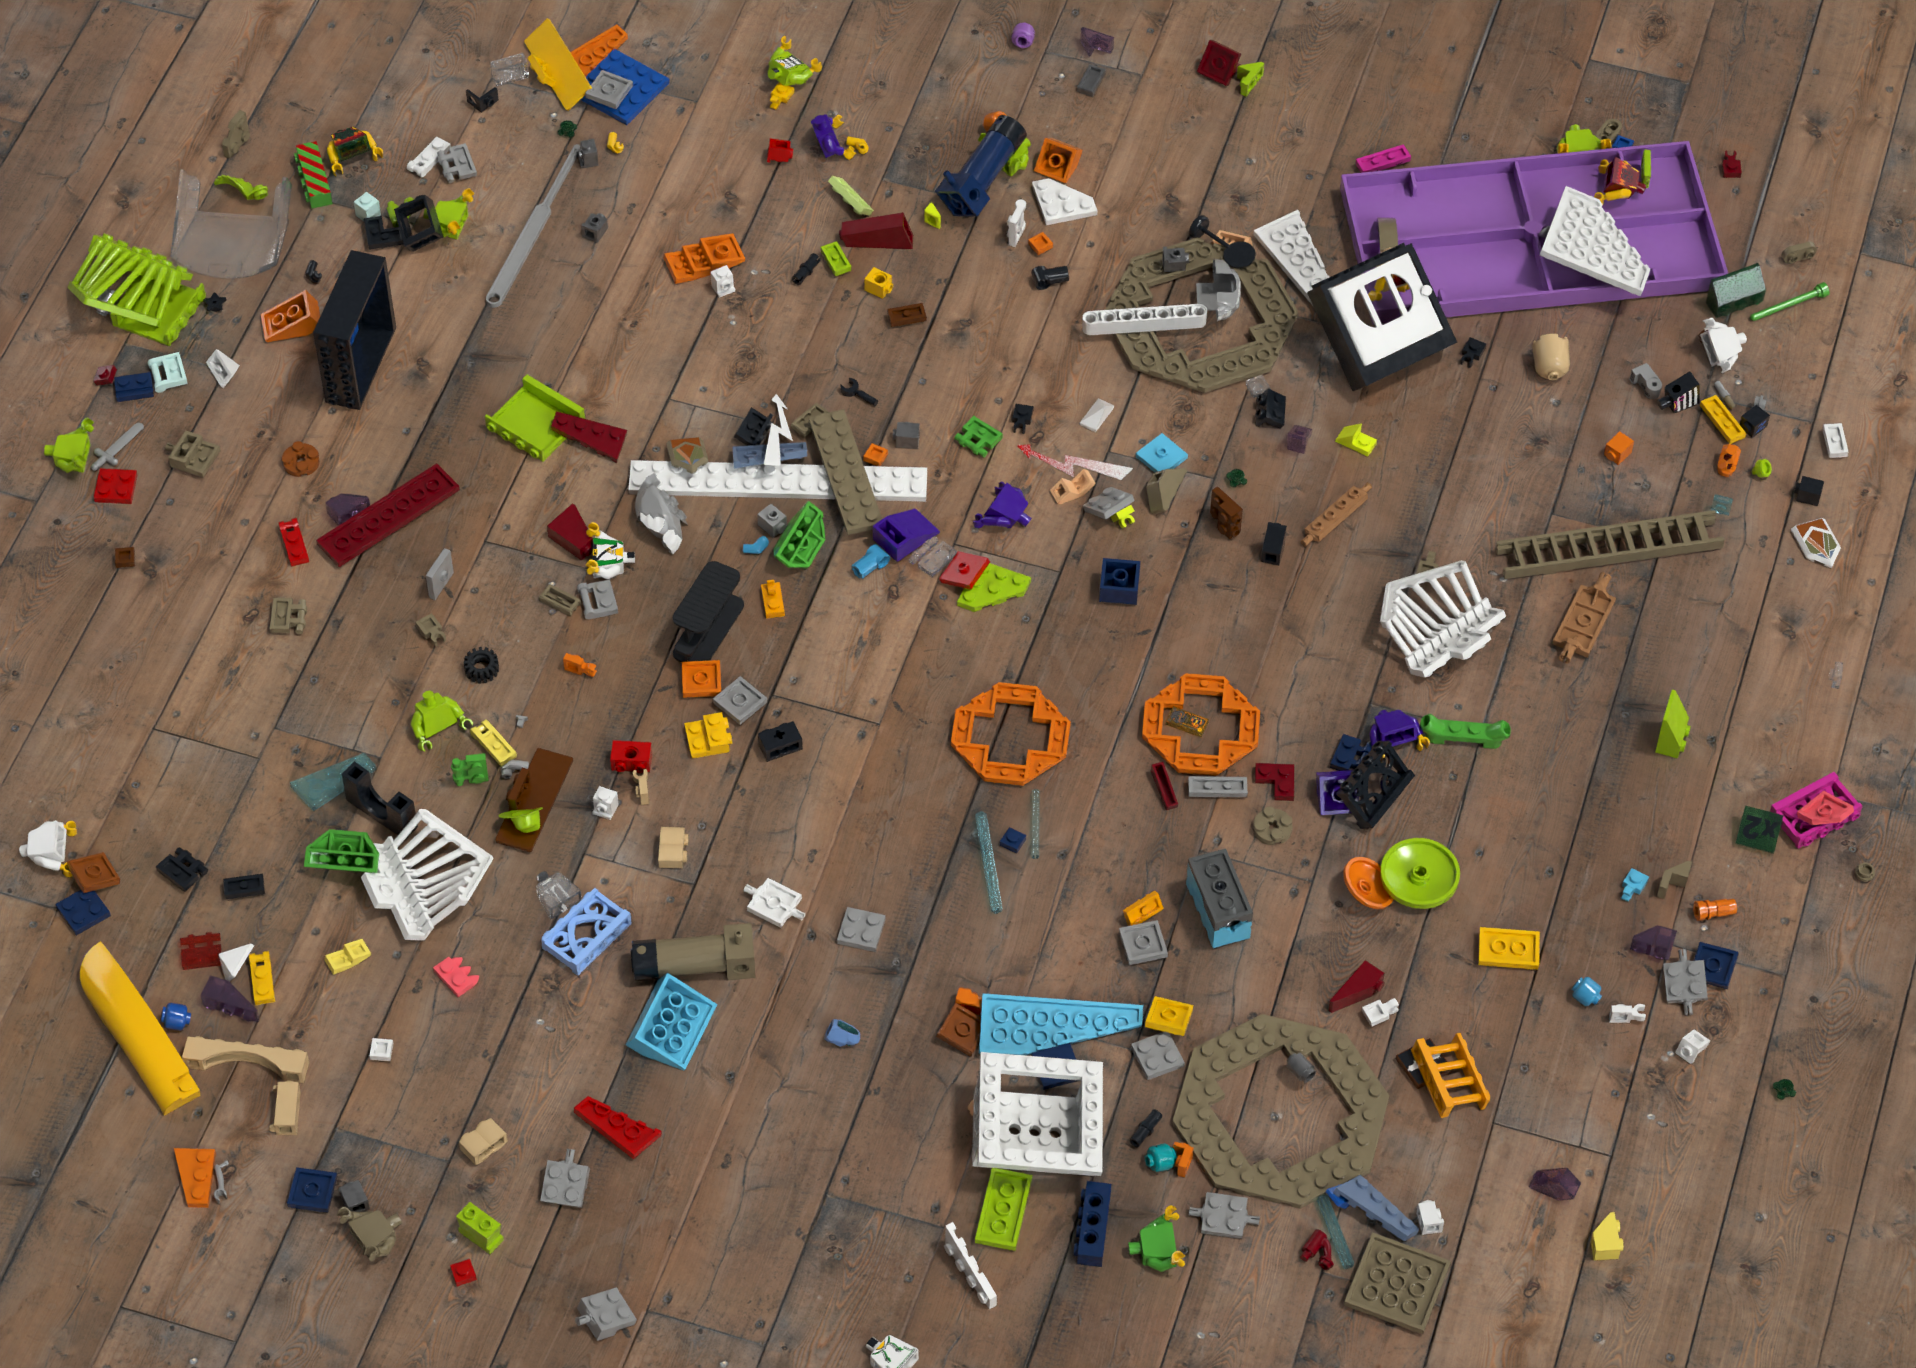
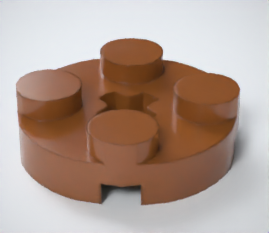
M300 441L294 442L282 455L285 471L295 477H301V474L307 473L308 476L314 473L320 463L318 450L312 445ZM304 458L305 461L297 462V459Z

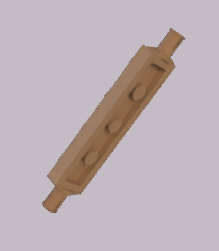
M1367 482L1362 488L1351 487L1305 528L1306 537L1300 541L1301 544L1306 547L1311 541L1320 542L1368 499L1367 492L1372 489V485Z

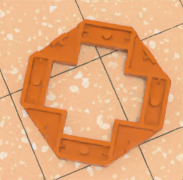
M1186 673L1180 677L1179 681L1161 690L1153 699L1150 698L1145 701L1142 738L1178 773L1217 776L1258 747L1260 710L1256 706L1253 707L1238 689L1235 690L1229 684L1230 681L1224 676ZM1184 693L1223 696L1222 712L1241 714L1239 741L1219 740L1218 755L1181 753V736L1162 735L1164 708L1183 709Z
M998 682L992 686L991 690L986 693L982 692L971 699L969 704L956 709L951 746L985 782L1024 786L1066 758L1071 722L1059 712V709L1049 699L1047 700L1043 696L1042 691L1037 686ZM996 702L1034 706L1032 722L1051 724L1047 751L1028 749L1026 765L988 761L989 745L971 743L975 716L994 718Z

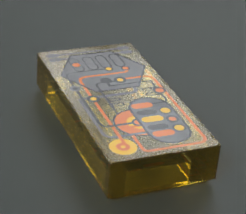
M1174 706L1166 720V725L1201 738L1209 723L1207 718Z

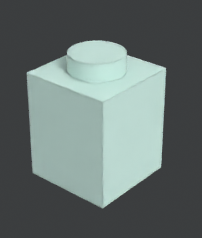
M365 192L354 201L355 214L362 221H364V218L381 215L379 201L368 192Z

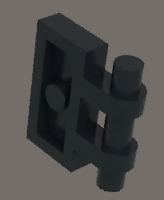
M179 847L175 851V854L178 855L176 858L169 854L156 866V869L185 892L199 880L196 872L206 875L208 868L204 866L201 860L193 858L188 850H183ZM187 862L190 866L187 867L183 863Z

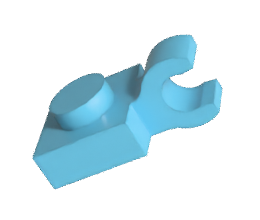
M1631 868L1622 884V887H1625L1621 899L1629 902L1634 892L1640 895L1649 880V876Z

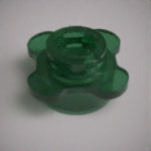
M569 120L563 121L560 124L558 135L574 137L577 125Z
M1234 469L1226 475L1231 487L1247 484V479L1244 478L1245 474L1240 469Z
M1782 1079L1773 1084V1089L1776 1090L1778 1099L1784 1100L1786 1097H1795L1796 1090H1794L1791 1080Z

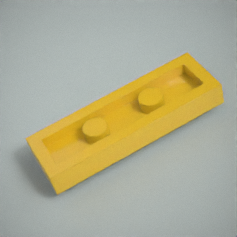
M1717 395L1700 402V407L1729 444L1745 438L1746 432Z

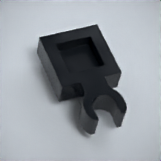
M1470 337L1462 351L1461 365L1464 361H1469L1468 368H1471L1474 359L1479 361L1486 349V343Z
M1015 404L1012 417L1014 433H1016L1017 428H1022V434H1025L1026 424H1031L1034 406Z

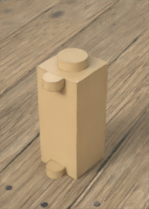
M290 1080L278 1082V1085L273 1086V1092L277 1093L275 1120L274 1124L269 1126V1131L276 1132V1135H297L301 1096L299 1082Z

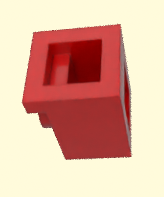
M770 138L767 162L770 163L771 160L788 162L789 159H792L793 148H790L791 141Z

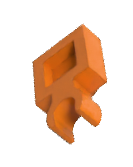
M566 653L563 658L564 670L579 675L585 673L590 677H594L597 672L595 664L584 662V659L578 655Z

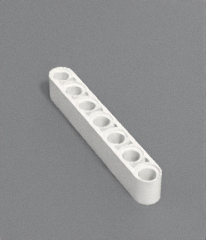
M1202 304L1088 311L1083 314L1082 331L1087 335L1202 328L1206 325L1207 308Z

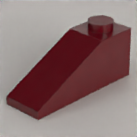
M1365 960L1332 997L1328 1011L1333 1013L1372 997L1376 991L1379 992L1383 988L1385 973Z

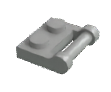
M610 579L577 585L578 593L581 594L584 605V616L586 619L618 614V607ZM593 592L598 609L592 608L588 593Z

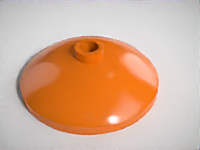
M1365 857L1352 858L1345 865L1343 871L1345 885L1350 894L1366 907L1373 909L1388 907L1394 899L1383 887L1380 876L1381 866Z

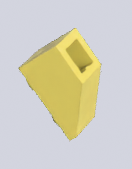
M1610 1212L1592 1234L1591 1248L1594 1261L1619 1259L1620 1251H1623V1239L1619 1238L1618 1232H1620V1222L1616 1220L1615 1212Z

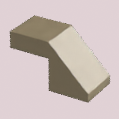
M1686 861L1664 871L1657 897L1665 899L1669 884L1685 888L1692 861Z

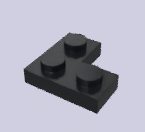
M382 216L364 218L369 250L404 245L399 227L384 229Z

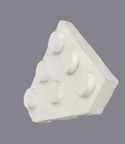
M1049 178L1032 182V189L1046 225L1097 215V208L1093 197Z

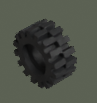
M479 647V650L476 651L474 648L472 649L473 653L469 651L467 656L465 655V674L468 679L471 678L472 682L475 683L477 680V683L481 684V681L484 680V683H488L487 679L492 681L493 676L497 677L499 663L497 654H494L492 649L489 651L485 647L482 650V647ZM479 662H486L489 664L487 667L482 669L474 667V665Z

